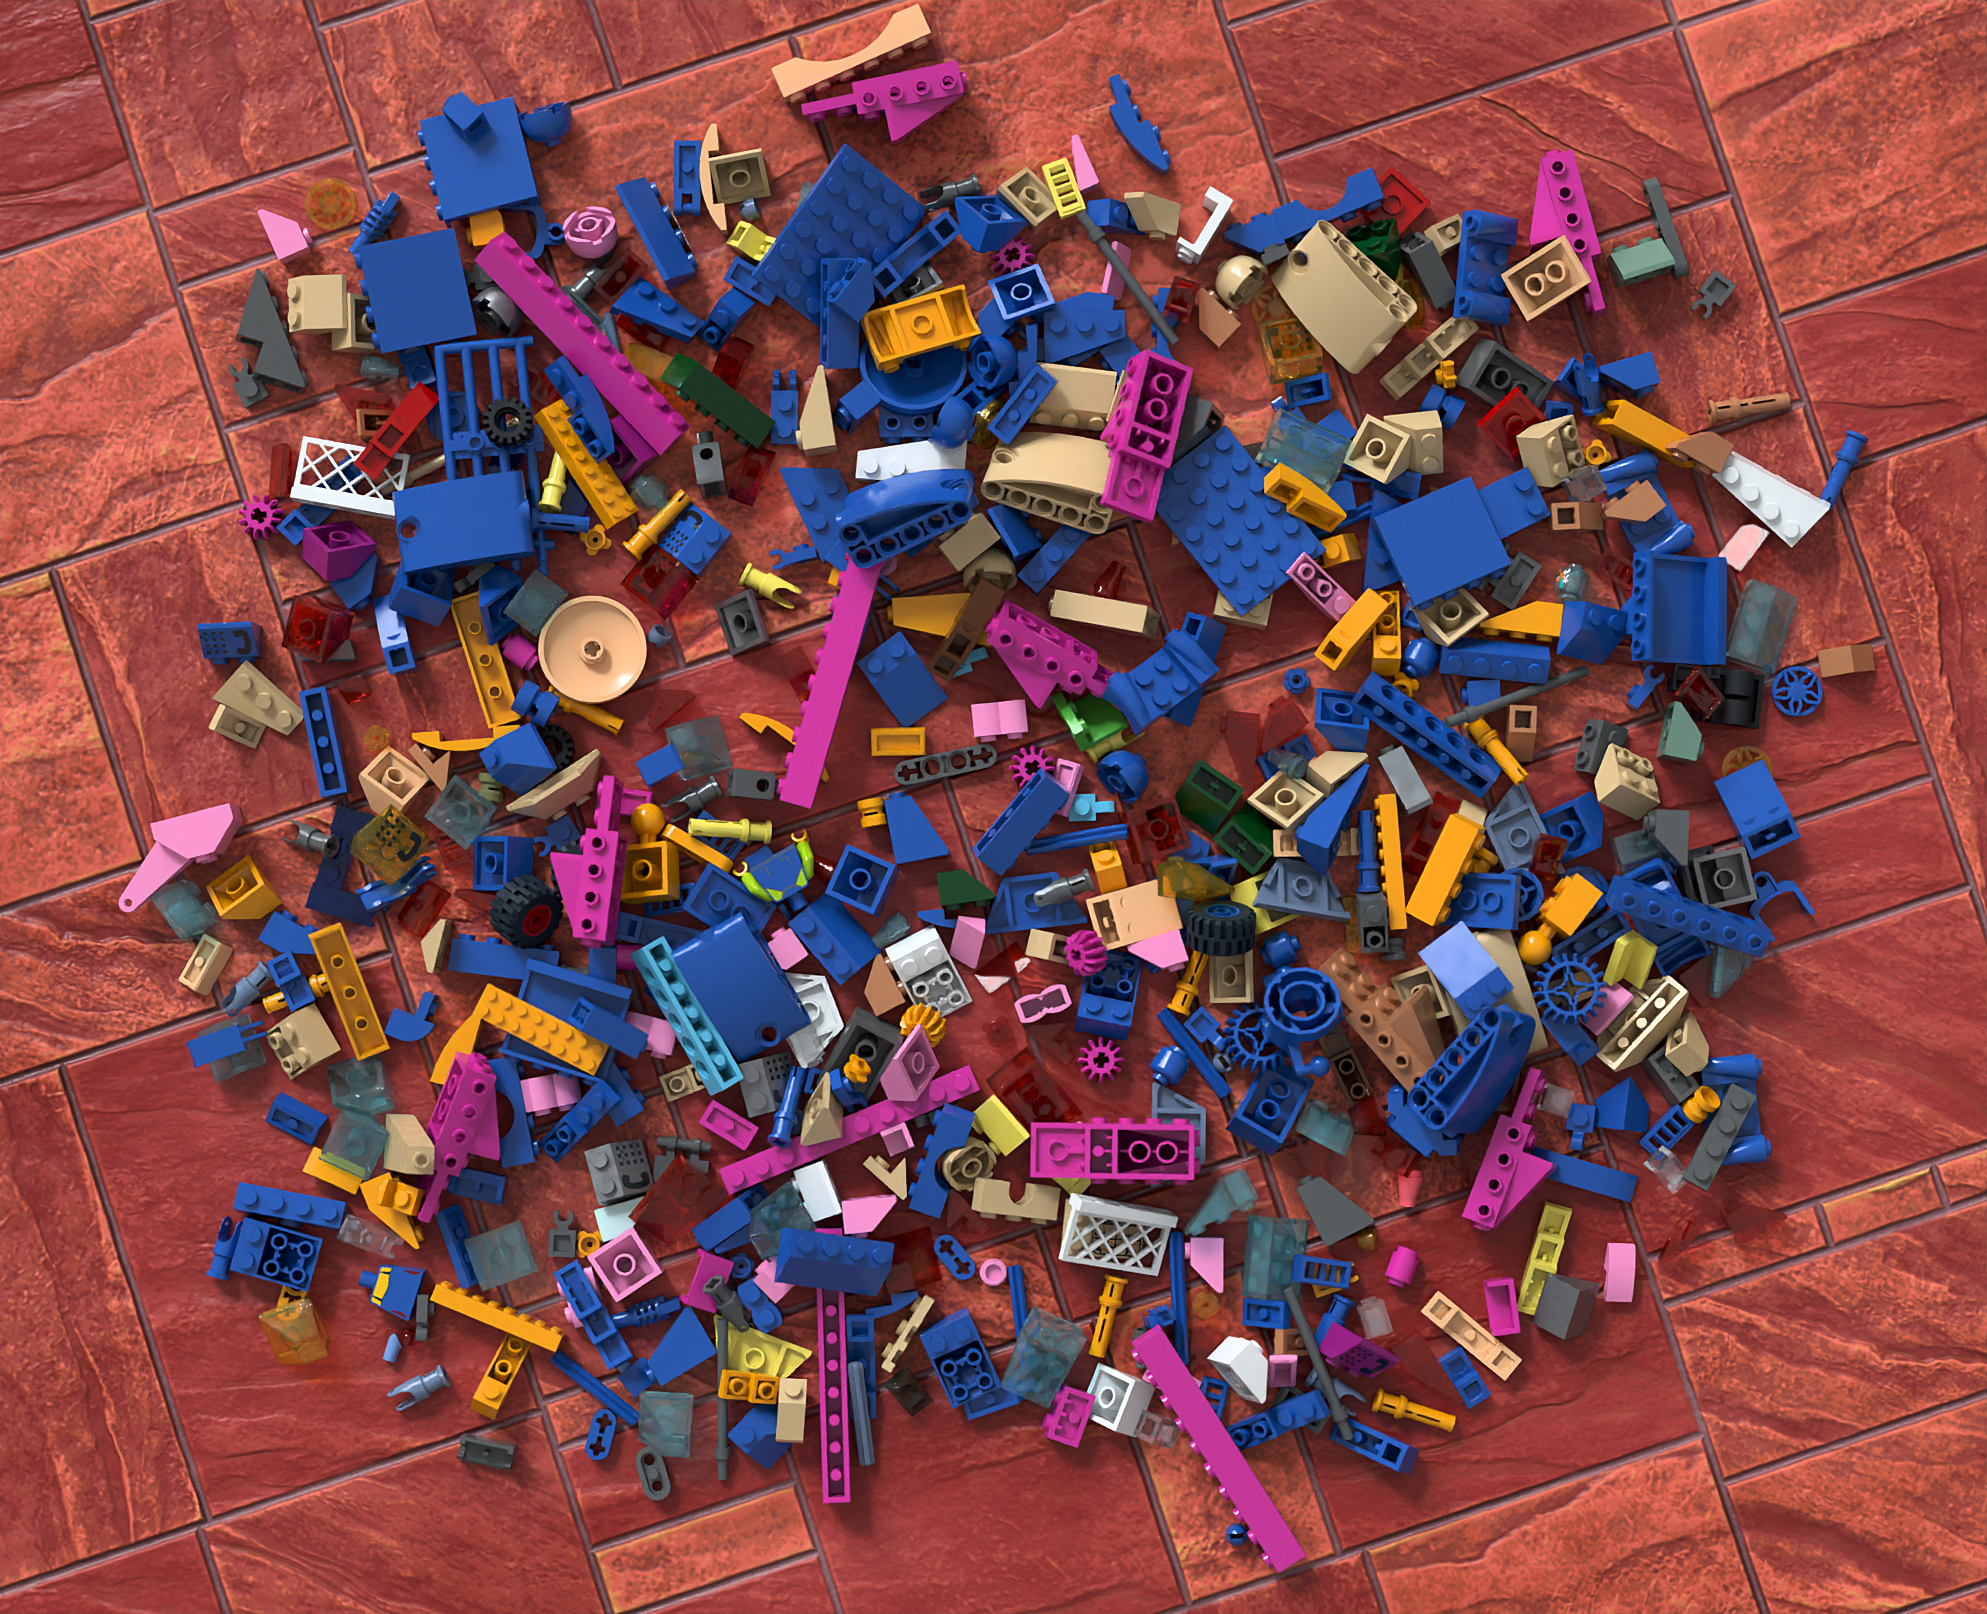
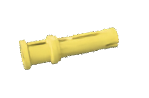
M556 450L549 477L542 484L544 489L542 500L537 505V508L544 513L560 514L562 494L566 492L564 479L567 467Z
M690 818L689 823L691 824H688L689 836L739 838V841L745 843L748 840H755L769 844L772 835L771 820L750 822L744 818L740 822Z

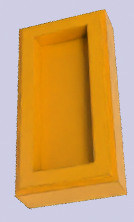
M925 727L871 728L872 756L926 755Z

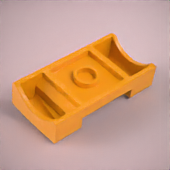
M964 284L868 311L860 320L877 370H884V373L897 371L905 358L953 345L954 349L960 348V351H967L970 342L975 337L981 335L980 328L972 316Z

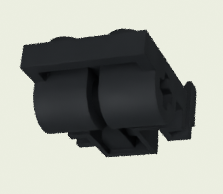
M1674 663L1672 677L1668 678L1667 692L1692 694L1690 717L1694 722L1704 721L1707 723L1759 729L1765 675L1754 674L1749 671L1712 669V667Z

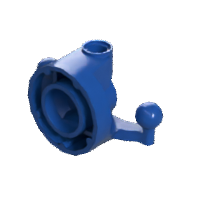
M1290 965L1281 966L1275 973L1261 977L1266 992L1263 1019H1260L1263 1037L1266 1043L1272 1042L1283 1051L1289 1053L1297 1077L1311 1073L1314 1076L1323 1077L1330 1070L1328 1059L1318 1055L1313 1057L1308 1065H1304L1299 1042L1315 1041L1327 1035L1337 1023L1345 1021L1339 990L1333 980L1319 970L1307 967L1293 968ZM1311 1009H1315V1014L1309 1017L1293 1016L1298 1011L1310 1012Z

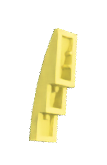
M1545 1201L1517 1298L1518 1311L1534 1315L1547 1272L1556 1274L1557 1262L1565 1241L1564 1235L1572 1214L1571 1208Z

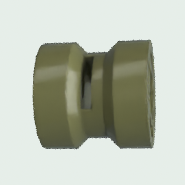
M479 773L478 781L481 786L480 790L477 791L476 800L503 803V784L492 778L489 773Z

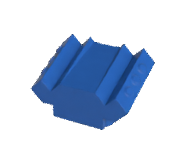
M1395 1078L1387 1094L1388 1111L1391 1114L1383 1123L1427 1159L1434 1151H1437L1441 1156L1457 1155L1465 1134L1458 1133L1455 1138H1450L1441 1130H1434L1428 1127L1410 1107L1407 1100L1408 1091ZM1424 1094L1423 1097H1422V1103H1423V1105H1424V1104L1426 1103V1101H1427V1095H1426V1094Z

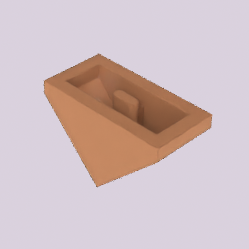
M356 409L358 437L363 441H370L394 410Z
M1871 644L1848 645L1817 651L1821 678L1875 671Z

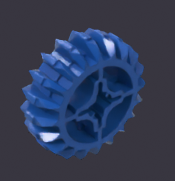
M1563 953V962L1561 963L1556 956L1552 957L1553 967L1547 962L1543 964L1547 974L1542 971H1538L1536 974L1539 978L1543 979V982L1535 981L1533 983L1534 987L1541 988V991L1534 992V998H1543L1542 1001L1537 1003V1007L1541 1008L1545 1005L1548 1007L1544 1011L1543 1016L1547 1017L1550 1012H1553L1555 1014L1552 1018L1553 1023L1558 1021L1559 1016L1563 1017L1562 1026H1567L1568 1018L1572 1019L1574 1027L1579 1024L1578 1017H1581L1585 1024L1588 1023L1587 1013L1596 1017L1598 1013L1593 1007L1596 1006L1601 1009L1604 1007V1004L1597 999L1607 997V993L1599 991V988L1607 987V982L1598 983L1597 980L1603 977L1604 973L1598 972L1594 974L1593 971L1598 965L1593 963L1588 968L1586 963L1589 958L1586 956L1581 963L1577 962V953L1573 954L1572 961H1568L1567 953ZM1571 968L1582 971L1591 983L1576 981ZM1563 969V984L1548 989L1550 977L1555 972ZM1568 977L1572 987L1581 988L1573 993L1575 996H1573L1572 1000L1568 992L1562 991L1563 987H1567ZM1587 991H1593L1590 1003L1578 1011V995ZM1550 997L1564 998L1569 1007V1012L1556 1007Z
M1254 1001L1251 1003V1009L1246 1004L1241 1006V1011L1235 1009L1232 1012L1234 1018L1228 1017L1226 1020L1229 1027H1224L1223 1033L1228 1037H1225L1222 1042L1225 1045H1231L1226 1049V1054H1235L1231 1060L1232 1063H1236L1238 1060L1242 1061L1240 1065L1241 1070L1250 1065V1073H1255L1257 1067H1259L1261 1074H1265L1267 1066L1271 1071H1275L1277 1064L1281 1066L1285 1064L1284 1057H1290L1289 1053L1281 1048H1278L1272 1055L1260 1057L1264 1047L1272 1048L1273 1045L1276 1046L1272 1042L1266 1043L1265 1039L1258 1046V1041L1255 1040L1257 1037L1254 1038L1259 1029L1260 1034H1262L1260 1019H1263L1264 1002L1261 1008ZM1258 1018L1255 1027H1246L1245 1030L1239 1028L1244 1021ZM1239 1038L1250 1046L1251 1053H1248L1242 1047Z

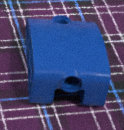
M967 469L925 470L888 478L848 494L844 499L843 510L836 513V520L840 527L839 539L852 562L859 568H870L968 521L972 516L973 508L979 503L974 494L975 476ZM935 515H940L943 519L934 521L931 518L935 517ZM915 526L919 531L909 532L907 529ZM892 538L895 542L887 544L884 540ZM867 549L871 553L869 555H862L859 553V550Z
M523 471L475 476L392 492L397 526L396 532L404 574L535 556L531 530V514ZM407 525H413L417 528V533L412 538H406L402 534L404 527Z
M747 909L724 920L719 925L710 927L671 952L677 967L696 999L740 1063L769 1047L775 1046L778 1042L812 1024L805 1007ZM768 1026L773 1027L777 1032V1038H767L764 1034V1028Z
M1503 1004L1498 1008L1492 1006L1485 1007L1412 1087L1407 1097L1410 1107L1428 1127L1434 1130H1441L1450 1138H1455L1458 1133L1476 1134L1502 1103L1523 1066L1536 1027L1533 1016L1513 1011L1508 1004ZM1480 1034V1043L1476 1045L1475 1038ZM1462 1054V1063L1458 1065V1056ZM1442 1074L1445 1076L1443 1085L1440 1084V1076ZM1426 1093L1427 1101L1423 1105L1422 1097Z

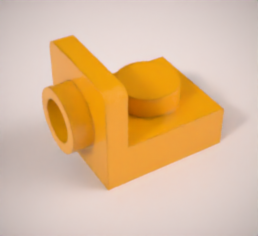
M385 1178L379 1188L376 1204L417 1216L425 1190L398 1180Z

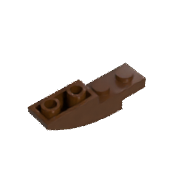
M983 576L981 577L954 619V624L927 664V671L948 683L951 681L960 665L964 664L1004 595L1005 589Z
M1311 1009L1310 1012H1304L1309 1017L1315 1014V1009ZM1337 1023L1327 1035L1317 1039V1042L1324 1056L1330 1062V1069L1350 1108H1353L1374 1098L1375 1095L1341 1024Z

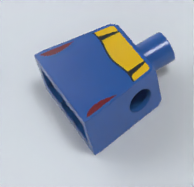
M382 1264L379 1267L378 1274L363 1270L358 1286L372 1290L369 1302L409 1321L413 1318L417 1305V1295L421 1292L427 1269Z

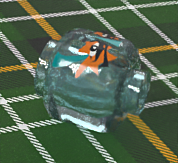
M1573 563L1569 564L1568 567H1562L1557 571L1553 593L1558 597L1557 600L1563 604L1566 601H1584L1588 595L1591 577L1584 571L1583 566Z

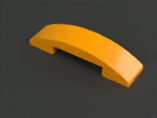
M742 713L739 717L762 735L770 727L794 746L796 744L792 742L794 731L773 719L750 713ZM824 767L821 779L827 783L830 777Z
M521 725L493 727L494 738L443 741V733L433 731L412 733V739L439 750L475 752L484 750L494 740L521 727Z

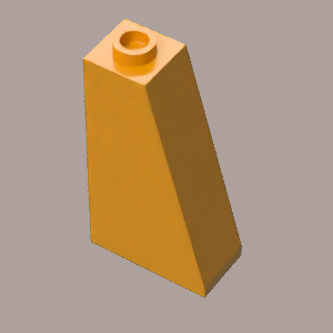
M1626 400L1603 401L1606 409L1601 414L1595 416L1591 425L1641 449L1646 448L1648 452L1653 451L1656 456L1681 468H1693L1694 465L1688 461L1683 463L1672 457L1673 452L1665 448L1667 443L1690 435Z
M971 593L892 598V605H887L888 621H893L895 628L945 638L954 624V619ZM986 628L975 645L986 648L992 647L991 644L987 643L988 632H986Z

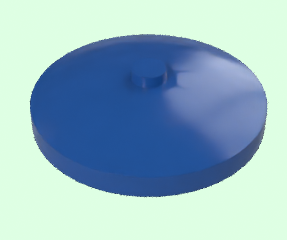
M866 339L861 349L859 369L862 381L864 380L881 400V405L899 413L925 414L942 408L949 395H958L966 378L967 356L965 351H960V348L954 349L953 345L905 358L897 371L884 373V370H877Z

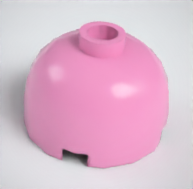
M587 207V212L579 215L578 211L572 213L565 220L563 231L569 248L576 255L582 258L594 259L606 255L614 248L618 238L616 220L610 210L603 207Z

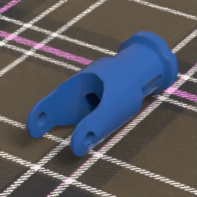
M1585 353L1583 355L1584 366L1579 362L1573 364L1577 392L1582 398L1583 406L1581 410L1583 415L1594 416L1601 414L1606 408L1604 402L1601 401V383L1595 359L1590 353Z
M226 1216L221 1223L213 1249L215 1255L210 1270L206 1272L208 1276L226 1281L230 1279L228 1275L241 1232L240 1228L243 1225V1221L238 1222L233 1236L229 1239L228 1234L232 1222L229 1216Z
M1334 1292L1333 1302L1328 1312L1323 1314L1314 1335L1318 1348L1332 1322L1345 1327V1319L1348 1312L1355 1305L1353 1300Z

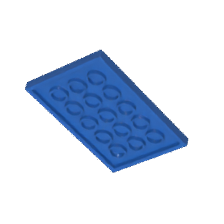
M843 144L750 276L820 329L821 258L857 259L860 257L870 261L873 270L903 245L925 214L924 206L850 146Z
M1224 425L1164 472L1155 512L1242 618L1291 579L1286 572L1303 552L1315 561L1326 552V549L1302 519L1287 512L1285 503L1264 494L1265 473L1226 425Z

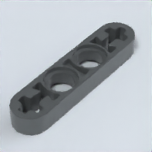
M1656 177L1641 182L1642 191L1658 237L1662 238L1675 261V265L1670 269L1674 279L1689 275L1688 264L1660 184Z
M979 744L900 762L895 767L894 776L899 784L908 786L986 769L993 766L996 762L997 753L993 746ZM986 748L987 752H992L993 757L989 758V763L984 764L981 759L975 760L976 766L970 767L971 760L967 753L968 751H973V756L980 755L981 749ZM956 754H961L966 758V766L962 769H955L951 765V759ZM929 760H936L940 764V771L936 775H929L925 771V764ZM921 762L920 770L924 778L918 779V773L910 775L909 781H905L904 777L898 776V773L902 772L903 766L913 770L917 769L915 763Z

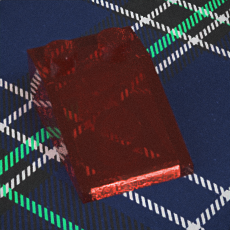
M1028 1046L986 1079L994 1094L1030 1135L1031 1122L1071 1123L1083 1113Z
M679 1153L628 1217L666 1245L671 1246L712 1214L728 1194V1191L718 1180Z

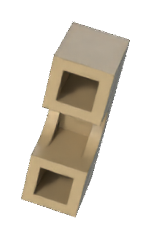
M981 1177L975 1178L971 1209L979 1211L980 1217L996 1219V1214L1006 1215V1220L1021 1221L1022 1217H1030V1222L1037 1224H1046L1047 1220L1057 1219L1061 1188L1026 1183L1024 1196L1018 1202L1013 1203L1009 1196L1010 1182Z

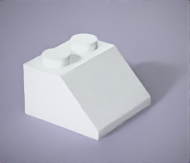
M825 1159L793 1171L795 1177H792L791 1181L796 1193H802L805 1202L800 1204L806 1218L811 1217L812 1222L842 1212V1202Z
M1228 1336L1207 1358L1208 1361L1240 1398L1261 1404L1266 1400L1268 1361L1262 1355L1263 1349L1254 1340L1248 1341L1242 1337L1239 1339Z
M1098 1363L1087 1393L1096 1396L1089 1419L1113 1431L1136 1437L1155 1388L1137 1377Z

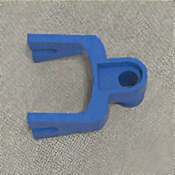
M517 204L504 208V212L531 213L535 216L537 223L535 245L530 252H525L534 261L540 259L544 246L559 247L565 243L563 226L559 223H546L545 211L541 206ZM558 230L561 235L554 237L551 232Z
M1753 872L1752 878L1757 899L1752 900L1747 907L1752 920L1764 923L1759 916L1761 908L1775 896L1787 891H1792L1805 914L1812 916L1816 913L1794 881L1783 880L1776 883L1768 872ZM1758 877L1762 878L1761 886L1756 884ZM1771 935L1769 940L1770 943L1775 940L1773 935Z

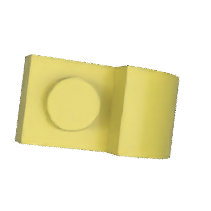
M740 221L726 243L743 256L759 264L776 238L767 236L752 224Z

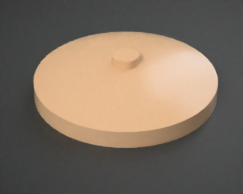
M582 596L562 604L548 617L539 637V662L546 679L559 693L581 703H604L620 697L636 683L642 673L646 660V639L639 621L624 605L606 597Z

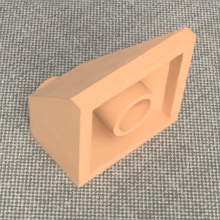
M389 745L358 777L371 809L384 819L389 820L393 825L396 823V818L400 819L408 811L431 779L425 771Z

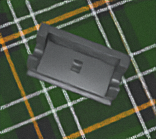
M1666 1045L1655 1049L1654 1053L1647 1056L1639 1064L1667 1103L1672 1106L1681 1103L1700 1086L1691 1074L1686 1077L1665 1056Z
M470 1433L461 1435V1446L457 1454L458 1460L512 1471L518 1444Z

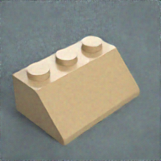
M1037 362L1036 364L1043 367L1059 382L1032 415L1029 422L1104 431L1108 424L1106 419L1114 398L1117 372Z

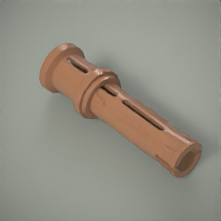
M1788 392L1741 400L1737 397H1729V400L1719 402L1708 400L1706 403L1707 418L1710 424H1715L1718 420L1732 419L1736 421L1742 415L1789 409L1790 397Z

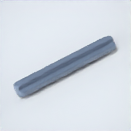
M853 1361L847 1364V1374L858 1460L860 1465L869 1466L875 1462L863 1364Z

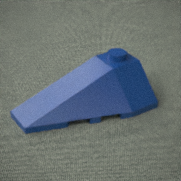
M1367 763L1363 764L1308 816L1305 824H1300L1296 830L1294 839L1297 840V852L1322 876L1326 877L1340 848L1338 844L1342 835L1341 831L1346 833L1352 816L1350 809L1356 810L1368 783L1370 765Z

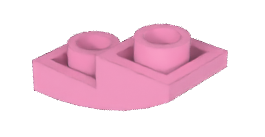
M1608 1243L1604 1263L1607 1273L1603 1298L1605 1301L1632 1302L1635 1279V1245Z

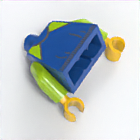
M802 829L804 836L801 839H796L794 833H792V845L752 868L745 862H742L745 866L742 873H738L733 869L734 875L743 882L752 895L766 902L775 901V903L786 898L794 912L808 904L801 889L808 886L809 880L813 877L814 856L805 829Z

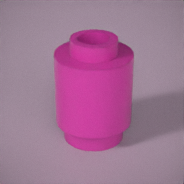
M517 634L515 637L510 635L503 643L502 648L504 651L502 655L522 671L526 669L530 673L538 665V648L520 634Z
M618 943L616 949V970L639 971L630 954L644 947V944Z
M1398 1246L1397 1251H1393L1385 1276L1389 1277L1388 1283L1401 1288L1405 1284L1410 1285L1419 1262L1417 1260L1419 1253Z

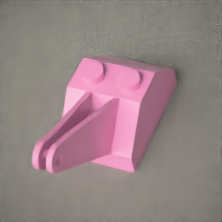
M228 803L151 823L156 843L119 899L120 909L124 912L137 911L139 907L195 860L196 863L201 864L217 861V855L225 853L243 822L240 806ZM129 899L132 901L131 906L127 905Z

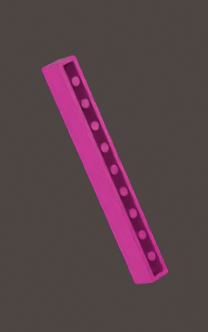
M503 232L489 241L476 257L475 261L583 375L587 373L597 390L660 456L672 448L691 427L684 420L683 416L674 410L665 397L655 390L646 377L635 369L627 357L615 348L608 337L595 327L589 317L584 315L575 306L572 300L556 286L554 281L536 265L535 261L517 245L512 237Z
M867 549L859 550V553L862 555H869L871 553ZM847 551L844 560L849 561L846 572L841 570L837 586L841 587L839 597H833L829 612L834 613L831 623L826 622L822 638L826 639L823 649L818 648L814 664L818 665L816 675L811 674L808 681L807 690L811 691L809 700H803L799 716L803 717L801 727L796 726L793 733L792 742L796 743L793 753L788 752L784 768L788 769L786 779H780L776 794L781 795L780 801L811 810L884 561L870 568H859L852 562Z
M969 1064L931 1080L917 1101H890L885 1099L843 1117L842 1137L804 1146L801 1145V1135L791 1139L792 1144L789 1148L773 1146L719 1169V1172L730 1195L943 1106L945 1103H950L980 1090Z
M843 1226L815 1228V1232L844 1236ZM817 1288L823 1503L851 1502L845 1292Z
M1158 1324L1133 1340L1132 1344L1135 1349L1131 1351L1139 1366L1144 1363L1150 1371L1145 1375L1152 1386L1155 1388L1159 1385L1164 1395L1160 1396L1168 1411L1172 1408L1178 1415L1174 1419L1182 1433L1188 1431L1193 1440L1189 1444L1196 1455L1203 1454L1207 1460V1463L1203 1464L1211 1478L1217 1476L1222 1485L1218 1489L1226 1501L1231 1499L1236 1507L1232 1511L1239 1522L1243 1523L1246 1521L1251 1529L1246 1533L1255 1546L1258 1544L1262 1546L1265 1552L1261 1556L1269 1569L1274 1566L1278 1573L1305 1557L1306 1554L1160 1325Z

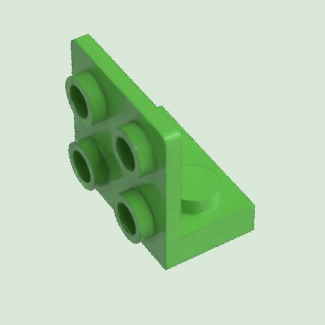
M1062 692L1052 696L1061 719L1081 752L1128 727L1120 710L1103 697L1098 698L1093 694H1089L1073 703L1071 699L1066 701Z

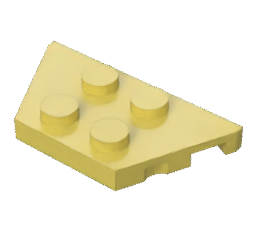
M715 1314V1315H714L715 1333H716V1349H717V1319H719V1318H725L724 1316L719 1315V1314ZM728 1321V1370L787 1378L813 1352V1350L774 1335L765 1334L761 1330L750 1326L747 1332H739Z

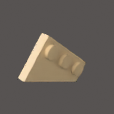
M247 660L212 697V699L287 736L304 719L302 709Z
M925 1293L923 1298L918 1296L909 1309L914 1313L909 1321L902 1320L895 1332L899 1335L894 1345L889 1342L881 1354L885 1358L881 1367L890 1373L895 1366V1362L904 1352L913 1333L916 1332L935 1300L927 1293Z

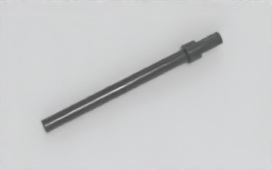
M1085 210L1079 213L1076 217L1088 232L1087 237L1092 244H1096L1169 344L1173 346L1180 341L1179 337L1105 238L1106 234L1101 227H1097Z
M1584 665L1548 679L1547 684L1536 683L1481 705H1470L1463 708L1462 712L1446 717L1444 719L1447 728L1464 722L1469 724L1477 721L1482 715L1589 675V670Z
M1294 1287L1284 1290V1294L1331 1407L1330 1415L1332 1420L1337 1422L1343 1440H1350L1354 1435L1347 1420L1348 1413L1346 1408L1339 1401Z
M726 1318L717 1319V1446H715V1458L717 1459V1479L727 1480L728 1459L731 1458V1446L728 1445L727 1436L728 1399L720 1398L718 1392L722 1369L728 1370V1320Z

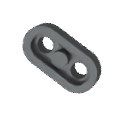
M654 1446L643 1447L637 1453L635 1463L644 1492L652 1500H662L671 1490V1480L663 1455ZM652 1455L655 1458V1462L653 1464L646 1463L645 1456ZM653 1482H662L663 1488L661 1490L654 1489Z

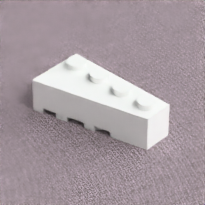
M927 440L858 451L856 482L876 483L903 474L925 470L965 469L968 440H965L960 447L955 449H944Z
M1734 451L1729 454L1721 472L1712 474L1713 477L1791 548L1828 511L1831 505L1827 501L1810 494V492L1765 470L1760 465Z

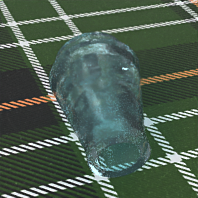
M372 354L370 356L363 355L360 377H366V380H398L400 364L392 363Z
M1278 747L1272 748L1268 754V760L1289 779H1299L1307 771L1308 763L1301 754L1282 750Z
M898 911L894 915H889L871 939L882 950L885 946L908 935V931L912 926Z

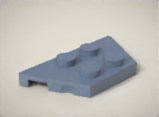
M1520 783L1519 786L1513 784L1483 824L1486 827L1485 832L1492 847L1500 859L1503 870L1520 868L1536 874L1565 873L1524 783Z
M1281 857L1275 859L1253 901V907L1344 923L1351 919L1349 911H1344L1338 899L1341 897V894L1332 881L1330 871L1326 877L1322 876L1308 862Z
M1152 1082L1151 1118L1162 1119V1124H1173V1119H1189V1124H1195V1130H1200V1146H1195V1157H1200V1165L1204 1164L1206 1108L1156 1082ZM1150 1184V1187H1156L1159 1184Z

